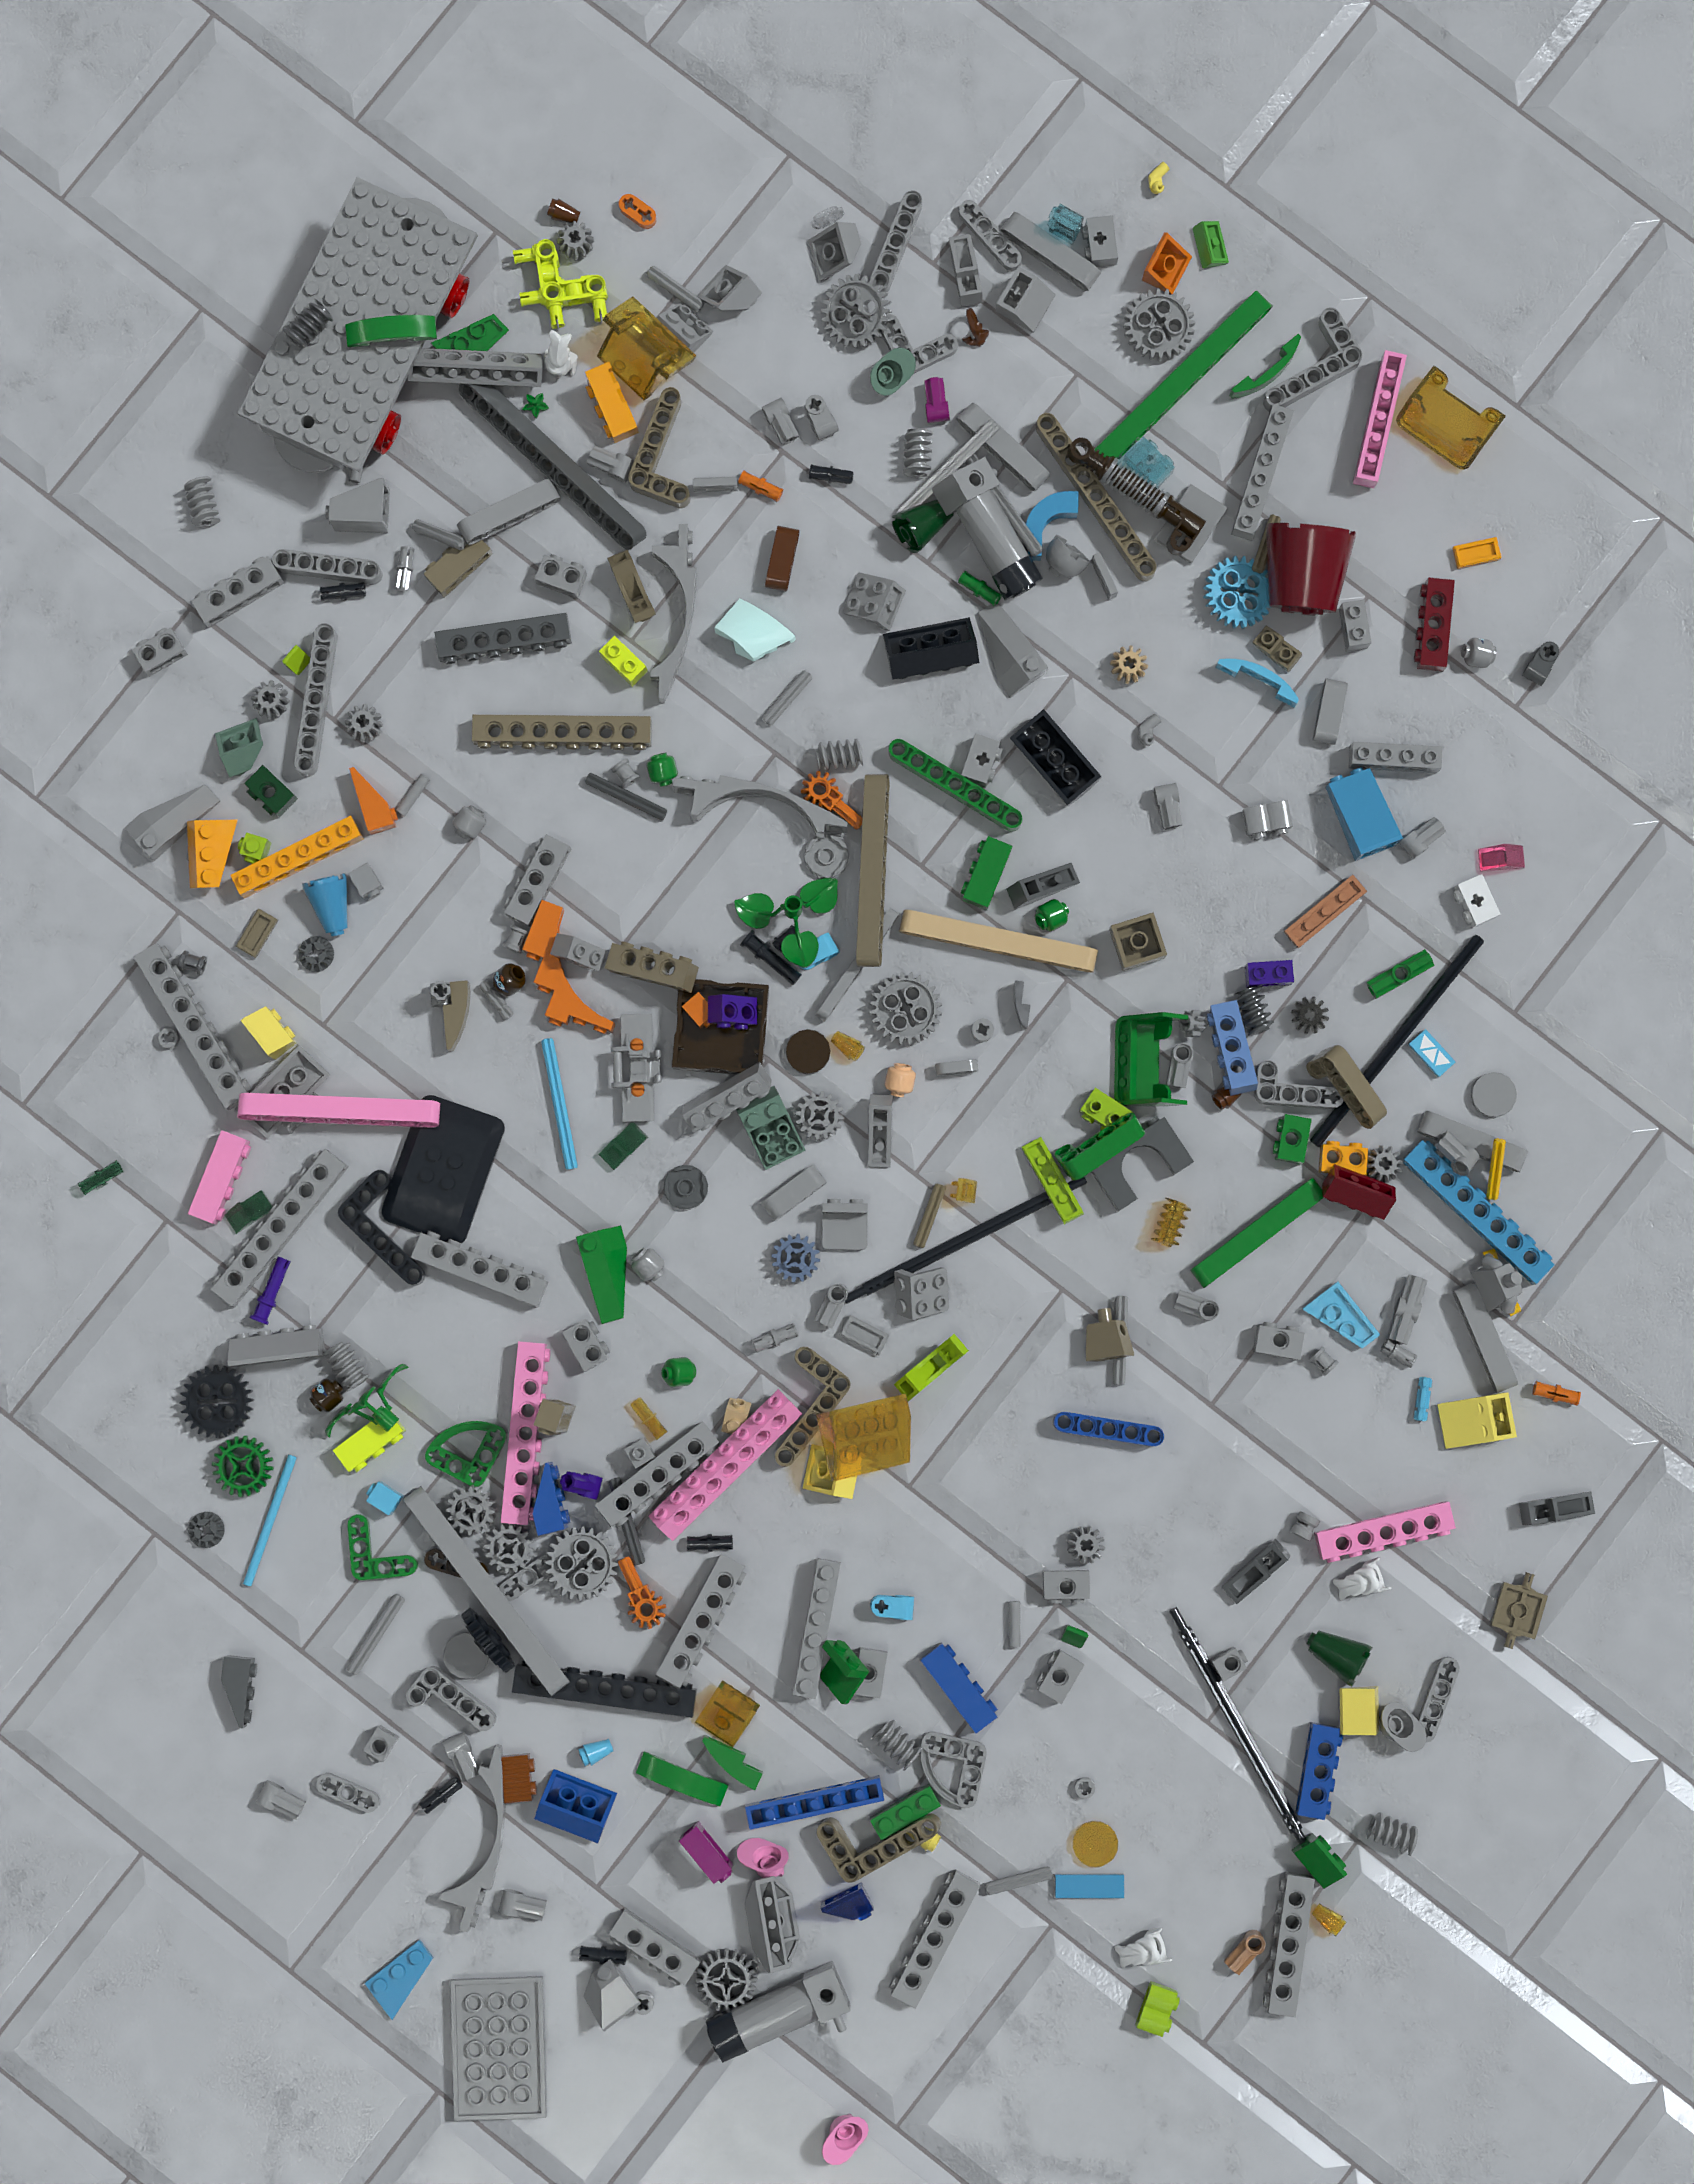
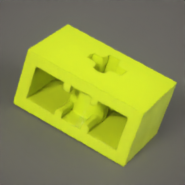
M615 635L599 650L600 656L632 687L648 672L646 665Z

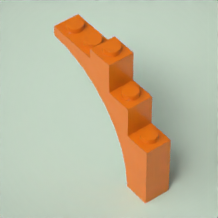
M541 900L522 950L527 953V958L539 961L540 958L542 959L534 984L538 986L537 990L550 994L553 991L545 1016L549 1018L548 1022L561 1027L562 1024L568 1025L572 1017V1022L585 1027L587 1023L593 1025V1030L606 1034L609 1031L612 1033L615 1023L598 1015L582 1002L567 981L560 958L550 954L556 934L560 932L564 909L558 905Z

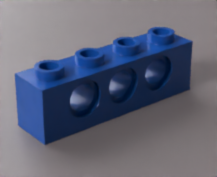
M1310 1722L1295 1810L1297 1815L1325 1820L1326 1815L1330 1814L1331 1801H1328L1329 1793L1333 1792L1335 1787V1779L1332 1778L1333 1770H1337L1339 1756H1336L1337 1746L1341 1747L1343 1735L1340 1734V1728ZM1321 1743H1328L1329 1751L1324 1755L1319 1754V1745ZM1319 1765H1323L1326 1770L1322 1777H1316L1314 1774L1315 1768ZM1315 1788H1319L1322 1791L1321 1797L1317 1800L1311 1799L1310 1796L1311 1791Z

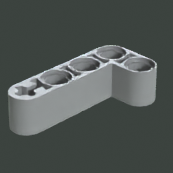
M1271 1060L1261 1062L1256 1068L1255 1073L1258 1086L1257 1090L1254 1091V1097L1261 1104L1335 1109L1344 1101L1335 1087L1277 1083L1278 1066ZM1267 1065L1271 1067L1272 1075L1270 1077L1262 1074V1066ZM1265 1087L1270 1090L1271 1097L1269 1099L1261 1097V1088ZM1284 1089L1292 1091L1293 1099L1291 1101L1283 1098L1282 1092ZM1306 1091H1312L1315 1094L1316 1099L1314 1102L1311 1103L1305 1099ZM1332 1093H1334V1097L1338 1098L1333 1104L1330 1099H1323L1321 1101L1322 1096L1328 1097Z
M437 1666L426 1668L406 1693V1699L412 1706L424 1704L432 1694H435L481 1731L489 1730L496 1723L497 1717L492 1709ZM428 1671H433L437 1674L436 1683H430L427 1680L426 1675ZM451 1685L455 1688L454 1697L445 1695V1686ZM419 1689L423 1692L422 1701L413 1699V1690ZM468 1699L473 1703L472 1711H465L462 1708L463 1700ZM479 1707L481 1710L478 1713L483 1717L486 1714L489 1715L488 1721L490 1724L486 1723L483 1725L481 1723L482 1718L478 1714L474 1718L471 1715Z

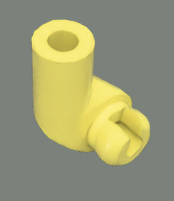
M1161 162L1148 176L1149 189L1154 194H1159L1164 190L1162 177L1170 170L1165 162Z

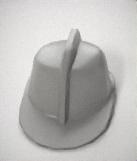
M1399 1702L1387 1704L1382 1710V1715L1379 1717V1726L1382 1734L1387 1739L1395 1741L1404 1750L1415 1752L1422 1749L1427 1737L1422 1724L1403 1704Z

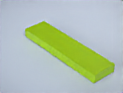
M1042 1137L1022 1146L1021 1148L1063 1224L1065 1225L1084 1215L1082 1208Z

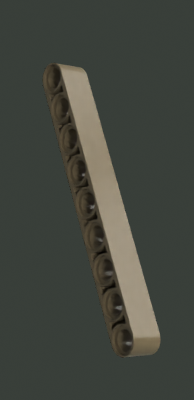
M1041 414L1036 424L1037 434L1072 485L1079 491V495L1135 576L1141 581L1151 580L1156 571L1154 559L1094 472L1090 471L1091 468L1087 469L1086 464L1082 466L1081 464L1068 465L1065 460L1069 458L1068 448L1072 443L1071 439L1053 414ZM1042 422H1049L1052 427L1050 429H1043L1040 424ZM1060 439L1065 445L1063 447H1056L1053 441ZM1075 447V452L1078 455H1081L1078 449ZM1085 475L1089 478V482L1081 483L1078 477ZM1098 493L1102 499L1100 501H1093L1090 495ZM1110 511L1114 514V518L1106 519L1103 517V513ZM1123 529L1127 535L1125 537H1118L1115 531ZM1135 547L1138 549L1139 554L1135 556L1130 555L1127 549ZM1148 565L1152 571L1145 574L1140 570V567Z
M866 774L864 779L856 948L858 967H881L890 791L888 774Z

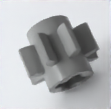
M1184 1011V1015H1188V1020H1179V1028L1185 1031V1037H1200L1201 1033L1205 1030L1206 1018L1200 1016L1201 1011Z

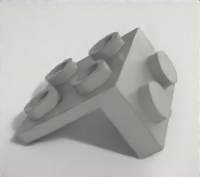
M827 1199V1203H822V1247L835 1250L866 1249L868 1203H863V1199H850V1203H841V1199Z
M940 1267L917 1274L902 1269L894 1271L895 1308L897 1315L915 1320L945 1312L949 1309L947 1270Z

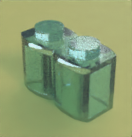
M1060 203L1058 207L1054 206L1048 218L1050 219L1047 224L1050 226L1049 232L1073 244L1081 231L1084 216Z

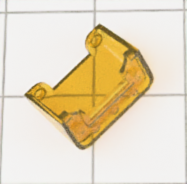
M1433 366L1399 412L1396 422L1402 430L1455 467L1462 470L1468 469L1506 415L1493 407L1485 408L1481 414L1445 389L1448 384L1447 375L1436 366Z

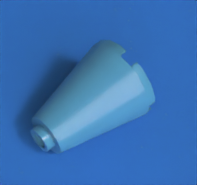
M345 873L340 874V879L338 876L333 875L310 881L311 886H308V883H302V887L325 933H330L331 937L344 934L343 929L348 928L347 878Z

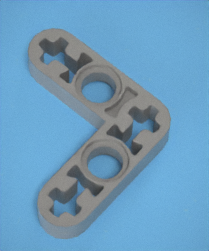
M887 314L886 317L891 319L890 323H895L893 325L895 334L891 337L892 333L889 328L887 330H880L890 351L894 349L893 342L900 339L905 342L904 349H908L913 354L915 360V355L918 354L919 361L922 364L919 365V362L916 361L914 374L954 355L958 348L956 337L952 334H945L913 349L899 320L892 314ZM944 341H948V343L953 342L952 349L949 350L945 347L941 349V355H938V349L944 346ZM926 349L932 350L935 354L934 358L931 360L924 359L922 357L923 351Z

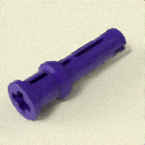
M277 1256L262 1296L257 1298V1306L253 1315H250L249 1318L266 1325L269 1324V1315L272 1308L276 1307V1295L291 1261Z

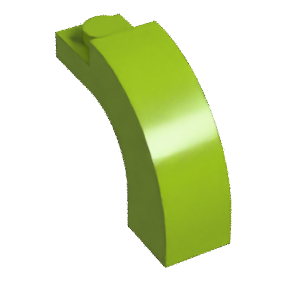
M953 1334L899 1379L894 1386L907 1401H910L969 1350Z

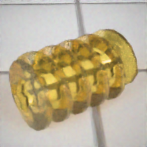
M1165 1198L1170 1204H1163L1162 1207L1167 1212L1160 1213V1217L1164 1221H1157L1156 1224L1161 1229L1154 1230L1158 1238H1151V1241L1167 1247L1179 1246L1180 1243L1175 1240V1237H1182V1234L1177 1230L1185 1229L1186 1226L1181 1223V1220H1188V1217L1183 1213L1191 1212V1209L1184 1203Z

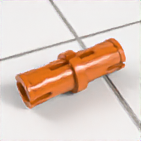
M745 470L741 473L738 484L754 490L755 494H763L776 502L780 500L784 490L766 482L767 479L763 477L760 479Z
M1538 1381L1535 1382L1532 1393L1533 1395L1552 1399V1402L1557 1403L1561 1401L1574 1404L1575 1406H1578L1581 1392L1561 1388V1385L1558 1384L1553 1386Z

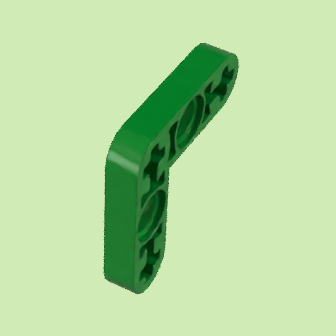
M362 1514L353 1515L348 1520L351 1571L356 1579L370 1580L412 1575L416 1572L418 1561L412 1555L372 1558L369 1520ZM356 1518H359L360 1522H364L360 1532L361 1534L366 1533V1537L353 1539V1534H358L357 1527L352 1525L356 1522ZM359 1540L365 1542L367 1546L366 1551L362 1554L357 1553L354 1549L355 1543ZM368 1556V1560H363V1566L368 1567V1571L364 1573V1576H361V1573L356 1571L360 1567V1560L355 1561V1557ZM394 1559L398 1560L397 1564H403L405 1559H408L410 1563H413V1567L409 1569V1572H406V1568H398L399 1573H395L396 1565ZM382 1561H387L391 1565V1570L388 1574H383L379 1571V1564Z

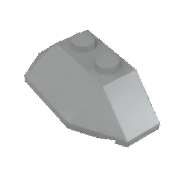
M775 1876L754 1880L745 1901L752 1950L768 1973L788 1969L791 1966V1960L800 1941L793 1895Z

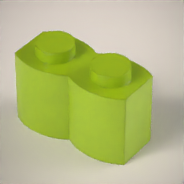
M1150 1981L1136 2019V2028L1163 2037L1165 2032L1168 2033L1172 2025V2019H1169L1172 2010H1177L1180 1998L1177 1997V1991Z

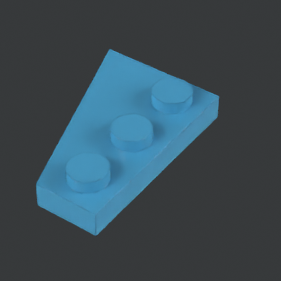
M421 1940L414 1943L364 1983L391 2020H393L434 1958Z

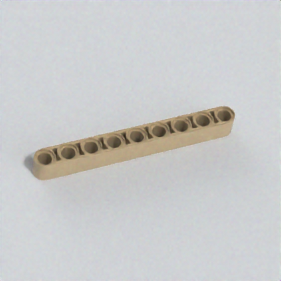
M903 910L899 929L900 933L1090 973L1094 972L1098 953L1097 949L913 910Z

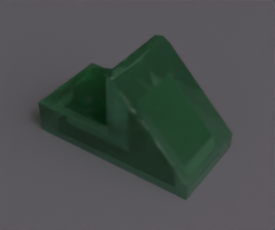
M260 1190L244 1202L239 1201L225 1214V1217L236 1234L267 1215L273 1205L263 1190Z

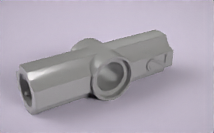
M1410 1274L1407 1276L1402 1296L1399 1297L1395 1306V1318L1389 1333V1340L1405 1345L1408 1344L1413 1325L1417 1322L1420 1315L1421 1300L1428 1280Z

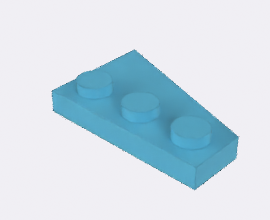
M1338 1281L1302 1308L1362 1349L1380 1336L1377 1329Z

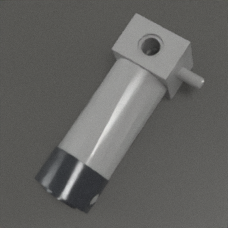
M983 457L950 474L933 487L932 491L946 516L954 512L958 514L989 569L993 581L1006 601L1035 587L1036 583L1043 578L1032 558L1026 552L992 491L1000 485L996 477L997 470L991 468L987 459Z
M831 1961L803 1973V1979L705 2020L708 2036L714 2051L722 2063L749 2052V2050L817 2020L822 2024L833 2019L838 2032L841 2033L847 2029L841 2015L850 2012L851 2003L835 1965ZM823 1989H830L833 1993L825 1996L821 1991Z

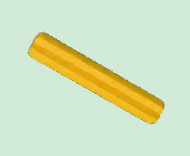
M1495 1138L1493 1141L1486 1198L1489 1200H1497L1499 1196L1506 1144L1504 1139Z

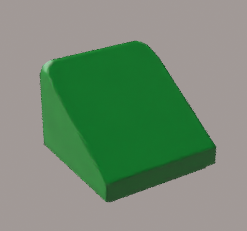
M1066 1625L1061 1640L1075 1647L1082 1648L1089 1635L1081 1629Z

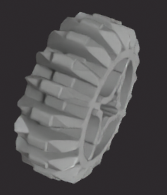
M725 1948L724 1955L722 1956L720 1950L717 1949L715 1951L716 1958L709 1953L707 1957L710 1963L702 1960L701 1965L705 1969H697V1973L703 1976L696 1978L697 1983H703V1985L697 1987V1991H705L701 1999L705 2000L709 1997L710 2000L707 2004L709 2007L716 2002L717 2011L720 2010L721 2005H725L724 2010L726 2011L731 2004L733 2009L738 2007L737 2002L741 2005L745 2004L744 1997L749 2000L753 1997L748 1991H756V1986L750 1984L758 1981L757 1977L750 1976L756 1973V1968L748 1969L752 1964V1960L744 1963L743 1960L746 1954H741L740 1958L736 1957L737 1949H734L733 1955H729V1948ZM723 1962V1971L720 1974L708 1976V1973L716 1964ZM730 1962L738 1965L745 1976L733 1973ZM726 1969L729 1979H733V1982L730 1981L727 1991L725 1982L720 1979L724 1978ZM746 1983L738 1995L730 1997L733 1986ZM709 1984L721 1987L723 1997L716 1995L711 1990Z

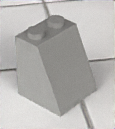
M378 478L330 498L329 505H326L325 516L326 519H329V524L332 525L333 529L338 532L388 533L390 489L385 479Z

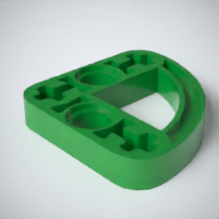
M468 1421L459 1423L446 1429L433 1440L425 1453V1459L431 1466L470 1486H481L486 1481L507 1440V1432L503 1427L490 1422ZM470 1430L487 1431L472 1462L441 1447L447 1440L459 1433ZM500 1430V1436L503 1438L502 1440H497L494 1446L498 1447L497 1451L492 1447L485 1446L486 1441L491 1444L493 1440L491 1433ZM439 1450L441 1457L446 1458L447 1454L451 1456L446 1461L445 1468L441 1467L444 1463L443 1461H432L431 1452ZM483 1450H489L492 1453L493 1457L489 1463H484L480 1459V1453ZM453 1460H459L462 1464V1469L458 1473L450 1470L449 1465ZM477 1461L481 1466L488 1468L486 1471L481 1469L479 1476L482 1477L481 1481L476 1480L473 1483L470 1473L477 1471L478 1466H474Z

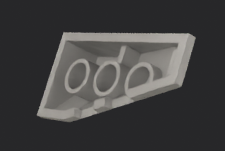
M999 603L996 606L990 604L978 613L997 679L1010 698L1047 673L1048 666Z
M203 785L140 813L125 827V830L145 853L155 861L187 832V821L201 820L220 800L206 785Z

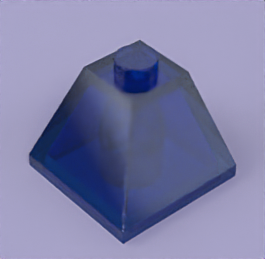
M861 1882L822 1901L820 1909L822 1913L850 1920L858 1918L859 1921H862L872 1915L871 1911L874 1910V1906Z

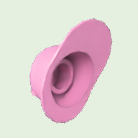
M750 1838L739 1845L737 1858L740 1863L755 1870L762 1878L771 1876L782 1877L784 1875V1867L789 1859V1853L784 1847L765 1839Z
M850 2113L834 2119L830 2126V2134L822 2148V2155L827 2163L840 2165L853 2155L868 2135L869 2129L866 2121L860 2117H854Z

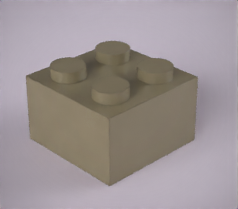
M1154 912L1110 926L1109 931L1122 971L1166 958L1167 952Z

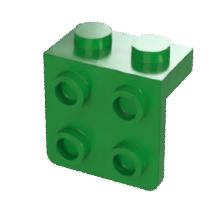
M826 1640L822 1648L830 1656V1659L821 1671L820 1679L841 1704L847 1705L870 1671L845 1641Z

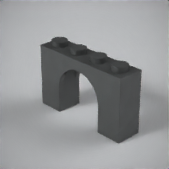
M1155 1117L1147 1122L1148 1128L1145 1129V1134L1142 1138L1091 1172L1117 1212L1138 1199L1122 1173L1123 1159L1130 1150L1137 1147H1148L1155 1150L1162 1157L1173 1175L1194 1162L1165 1117L1160 1120L1158 1117Z

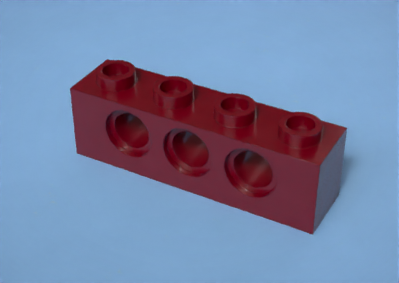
M1428 577L1425 584H1421L1420 597H1423V606L1420 605L1418 610V619H1421V627H1418L1416 632L1419 649H1415L1414 662H1417V669L1443 672L1447 668L1455 580ZM1432 598L1438 599L1441 606L1434 607L1430 600ZM1428 621H1437V623L1439 624V628H1431L1428 624ZM1430 641L1434 642L1437 646V650H1429L1426 646V643Z

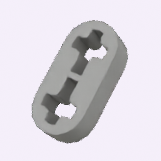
M976 1059L937 1063L935 1064L936 1075L977 1072L978 1062Z

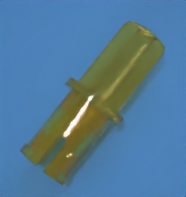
M637 1398L631 1403V1407L643 1421L641 1424L646 1425L656 1440L668 1432L655 1416L657 1414H653L642 1398Z

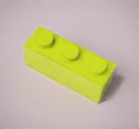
M399 1420L388 1432L380 1425L369 1422L336 1447L333 1452L348 1472L355 1470L357 1473L367 1466L365 1461L373 1456L376 1459L385 1452L384 1447L389 1443L395 1445L403 1439L402 1434L406 1430Z

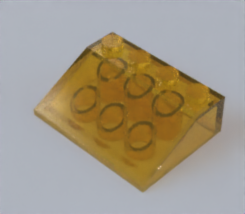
M906 1394L816 1414L831 1482L910 1463L911 1414Z

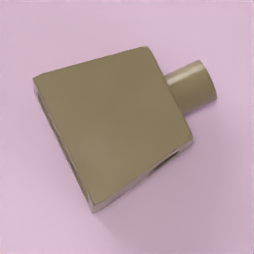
M1111 1308L1098 1309L1099 1323L1088 1324L1086 1329V1361L1099 1362L1134 1356L1125 1321L1112 1320Z

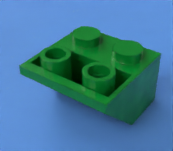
M1311 1833L1301 1845L1298 1844L1291 1851L1320 1886L1325 1889L1347 1875L1344 1870L1346 1864L1335 1852L1331 1855L1329 1852L1331 1846L1321 1835L1316 1837Z

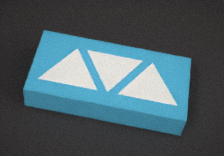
M1426 1029L1408 1044L1438 1078L1455 1063V1060Z

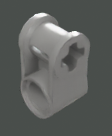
M819 395L808 397L805 410L818 440L838 432L837 423L824 399ZM813 403H815L816 406H819L818 411L812 408Z

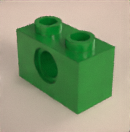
M1284 1114L1282 1119H1278L1276 1132H1280L1279 1139L1274 1141L1272 1154H1276L1275 1160L1296 1164L1304 1163L1312 1119ZM1287 1133H1293L1296 1136L1297 1141L1295 1145H1290L1286 1142L1285 1137Z

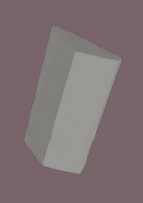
M297 1045L250 1093L311 1095L330 1074L301 1046ZM247 1120L267 1139L282 1125L280 1121Z

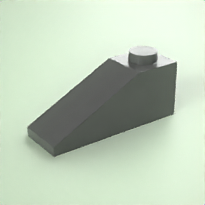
M1068 863L1021 879L1006 888L1014 908L1017 909L1075 886L1080 881L1072 863Z

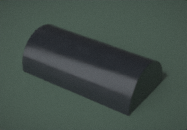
M1044 709L1010 737L1011 741L1067 806L1082 797L1102 777Z

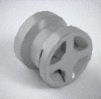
M984 1018L976 1020L971 1029L973 1038L978 1042H987L991 1039L994 1032L991 1021Z

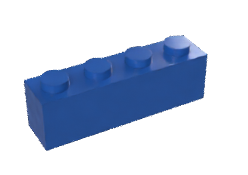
M941 1642L923 1656L920 1661L977 1734L997 1718L995 1712L998 1709L990 1699L986 1701L981 1694L984 1690L978 1682L972 1683L967 1675L970 1672L966 1666L955 1661L953 1657L956 1656V1653L950 1645L944 1646Z

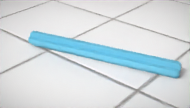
M547 1038L543 1039L541 1044L564 1164L567 1170L577 1168L578 1165L554 1040Z

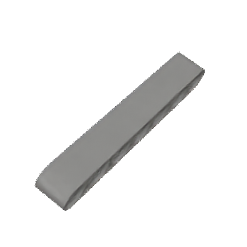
M327 623L319 624L314 631L294 761L297 771L305 777L313 776L318 769L337 646V633ZM324 631H331L330 638L326 640L321 639V634ZM320 653H328L325 661H318ZM318 674L325 675L321 683L314 682L315 676ZM314 696H321L319 704H311V699ZM312 717H317V724L311 727L308 726V720ZM308 739L315 740L311 748L304 747L305 741ZM304 761H311L309 769H301V764Z

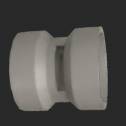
M1299 1511L1298 1521L1292 1526L1290 1532L1311 1541L1313 1537L1312 1532L1314 1528L1318 1527L1320 1520Z

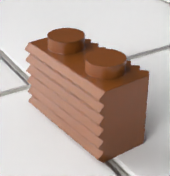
M530 1753L503 1755L501 1757V1765L503 1771L504 1804L532 1801L533 1795H537L536 1781H532L531 1772H535L534 1758H530Z

